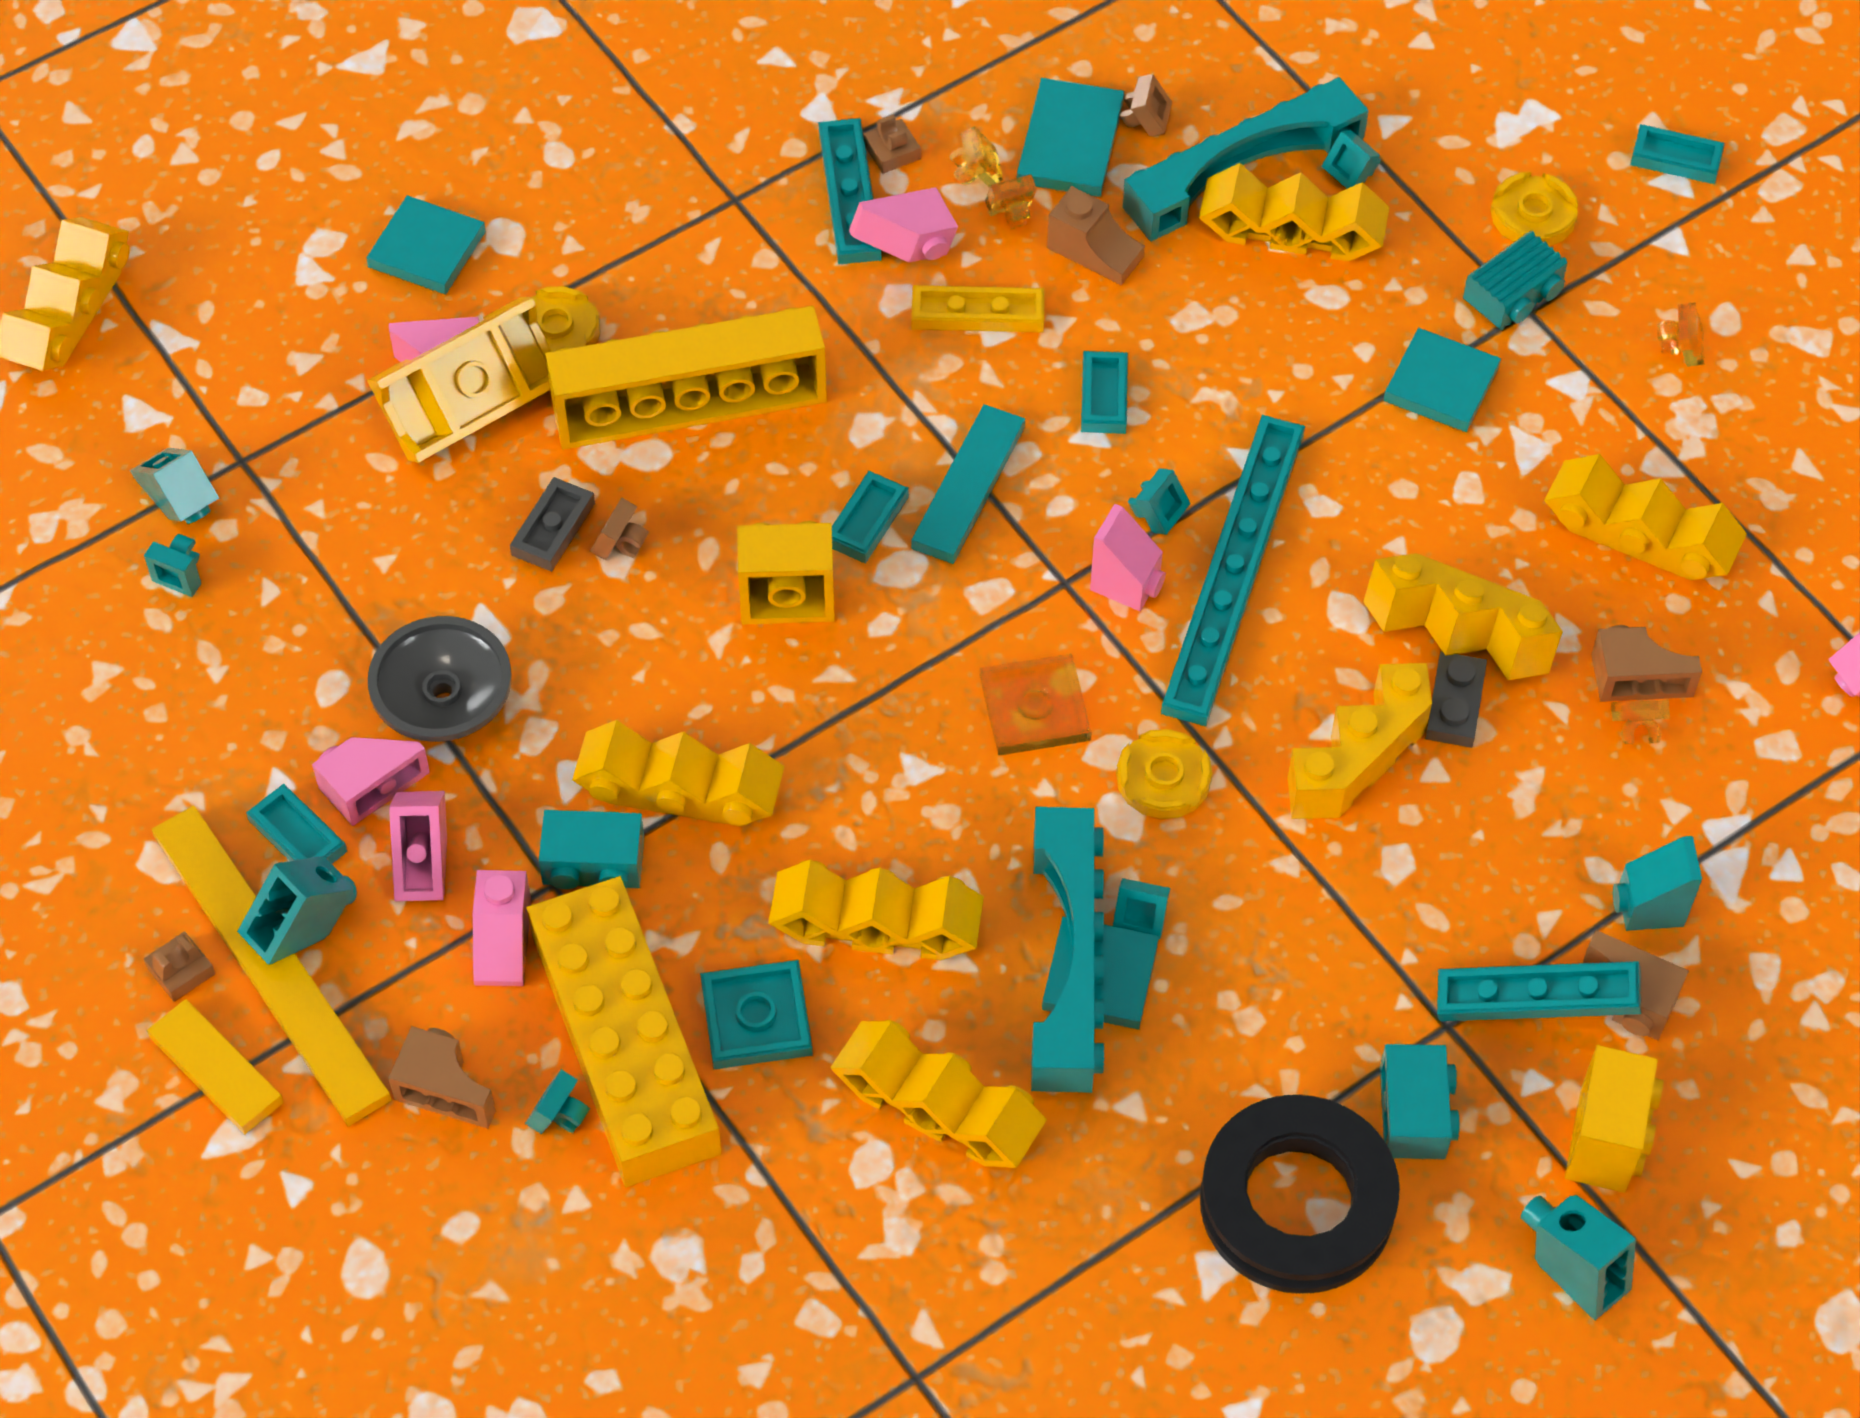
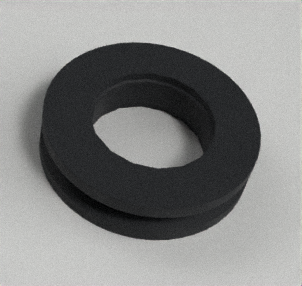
M1277 1096L1259 1101L1241 1110L1216 1135L1206 1156L1200 1189L1201 1215L1206 1232L1218 1253L1231 1267L1249 1280L1261 1286L1287 1293L1324 1292L1340 1287L1359 1277L1382 1253L1388 1242L1397 1213L1400 1192L1399 1176L1395 1161L1385 1141L1365 1119L1339 1103L1315 1096ZM1285 1152L1315 1155L1331 1163L1345 1178L1351 1193V1207L1345 1219L1330 1231L1312 1236L1286 1234L1268 1225L1253 1210L1247 1194V1181L1254 1168L1268 1157Z

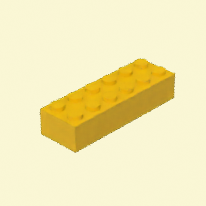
M814 305L802 308H788L783 311L757 316L748 315L734 320L711 324L702 323L694 327L666 332L657 331L649 335L621 340L611 339L604 343L587 346L566 347L558 351L545 353L553 410L562 450L827 402L825 346Z
M621 876L527 906L532 938L625 1188L721 1155L719 1127Z

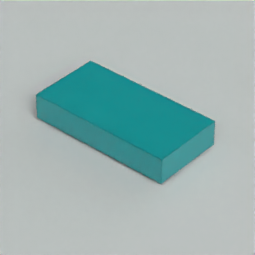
M1640 124L1630 165L1715 184L1725 143Z
M1083 351L1081 432L1126 434L1128 353Z
M868 471L832 525V549L866 564L909 498V488Z
M282 784L246 812L249 822L289 861L322 856L332 864L348 852L345 842L285 784Z

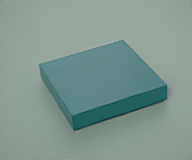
M407 195L366 257L368 267L447 294L485 234V223Z
M1418 327L1385 391L1383 401L1467 432L1499 369L1501 358Z
M1064 916L1062 917L1042 1001V1010L1051 1012L1065 987L1072 962L1070 932L1067 919ZM1104 925L1103 942L1094 941V955H1104L1103 985H1094V999H1104V1023L1140 1029L1158 947V935Z
M799 960L700 973L713 1069L813 1056Z

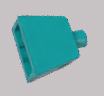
M322 856L274 864L237 932L268 965L273 964L325 939L332 931L345 906L355 901L357 896L356 886L349 877L343 876L328 859Z
M1539 1195L1525 1206L1521 1213V1219L1536 1232L1535 1259L1538 1265L1592 1319L1596 1321L1632 1290L1636 1238L1579 1196H1569L1555 1208L1544 1197Z

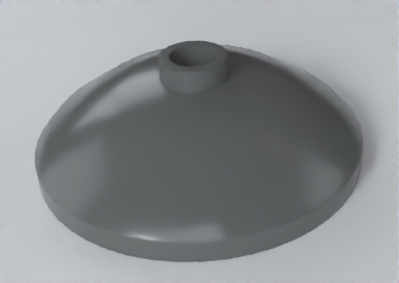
M435 616L411 622L392 633L374 654L369 666L367 681L373 707L379 717L390 728L412 739L442 742L468 736L492 721L508 698L512 673L509 657L504 646L487 628L474 621L460 617ZM442 693L451 694L444 698H437V696Z

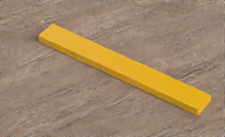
M193 805L152 828L154 838L347 1126L349 1127L391 1102L392 1099L389 1091L296 954L294 953L268 965L237 932L256 895L196 807Z

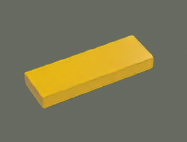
M913 285L911 330L1044 333L1045 288Z
M187 999L147 1029L150 1039L244 1135L284 1103L282 1095Z

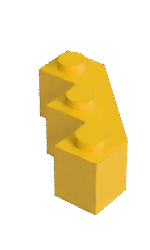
M1238 163L1207 178L1199 218L1229 243L1245 245L1246 239L1270 242V249L1306 255L1307 248L1331 252L1330 259L1351 261L1383 247L1389 206L1363 182L1328 197L1301 172L1277 184L1266 187L1241 163Z
M84 217L61 220L54 262L32 266L24 309L2 313L0 324V358L41 371L63 367L128 261L130 250L127 240L129 231Z
M1601 454L1565 460L1544 500L1570 532L1688 580L1728 575L1747 535L1723 503L1685 509L1661 478L1625 485Z
M1417 553L1375 559L1363 601L1383 632L1425 626L1445 656L1487 650L1507 680L1549 674L1563 633L1540 600Z
M1427 663L1380 664L1373 694L1375 705L1336 706L1331 732L1332 747L1292 749L1288 772L1291 819L1340 818L1353 805V800L1367 786L1370 788L1395 764L1396 758L1410 744L1413 746L1425 734L1432 706Z
M618 720L586 732L572 781L588 790L593 798L609 804L743 826L773 814L785 766L751 743L718 755L684 731L651 743Z
M810 859L777 872L768 924L807 945L824 946L825 939L831 938L852 941V950L893 955L894 946L921 949V958L944 960L977 948L984 896L966 886L962 880L950 875L940 877L936 881L914 888L897 878L893 872L881 867L871 869L864 874L845 880L828 870L823 863Z
M895 1021L860 1022L830 1068L862 1101L879 1110L884 1102L890 1104L906 1115L904 1118L905 1124L940 1143L946 1135L969 1147L966 1151V1156L983 1166L1018 1167L1047 1120L1033 1105L1034 1100L1028 1092L1014 1085H1009L1008 1087L984 1086L971 1073V1065L955 1053L923 1054L909 1040V1032Z

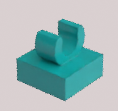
M1352 130L1340 132L1321 167L1348 189L1361 182L1365 183L1368 176L1373 175L1381 161L1379 158L1381 155Z
M1159 468L1150 481L1142 482L1140 485L1142 491L1136 498H1130L1128 503L1136 517L1146 519L1153 533L1167 535L1191 503L1174 470Z
M177 534L172 540L170 547L153 541L144 554L152 582L193 597L202 584L196 566L200 555L191 550L196 544L195 540Z
M1122 878L1113 926L1158 935L1159 939H1161L1170 888Z
M561 1069L546 1088L525 1124L542 1134L554 1120L561 1128L573 1133L590 1109L578 1099L569 1097L578 1080Z

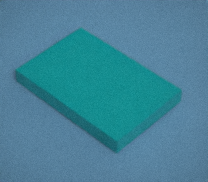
M1041 78L1017 171V183L1061 191H1068L1073 186L1091 196L1101 197L1120 119L1119 114L1122 111L1124 102V91Z

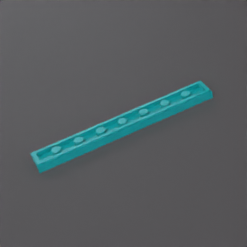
M1265 415L1261 416L1162 703L1161 714L1207 726L1304 437L1305 426Z

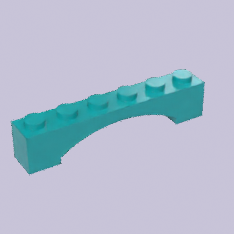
M1340 77L1325 84H1318L1308 92L1292 100L1282 101L1269 111L1254 118L1244 119L1237 126L1225 132L1211 135L1201 143L1183 152H1175L1158 164L1134 172L1124 180L1122 207L1150 242L1187 225L1188 209L1194 200L1205 190L1208 177L1238 163L1245 165L1252 161L1284 152L1325 150L1328 154L1341 131L1352 130L1357 136L1364 139L1369 110Z
M1035 807L1033 874H1043L1059 898L1069 927L1072 962L1067 982L1054 1009L1044 1022H1033L1031 1091L1092 1093L1094 1074H1103L1104 1043H1094V1029H1103L1104 999H1094V985H1103L1104 955H1094V941L1103 942L1104 912H1094V899H1103L1104 870L1094 869V857H1103L1104 830L1103 827H1094V808Z

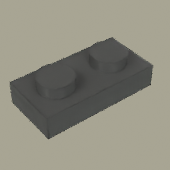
M553 477L511 542V556L552 572L595 505L594 493Z
M1440 651L1425 739L1472 748L1487 659L1459 654L1445 656Z

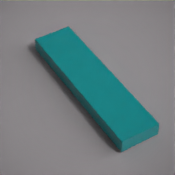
M861 118L818 122L838 265L881 260L880 249L853 238L849 232L859 202L873 200Z
M983 404L911 540V549L954 564L1025 428V418Z
M1639 961L1438 969L1437 1015L1440 1021L1641 1014V967Z

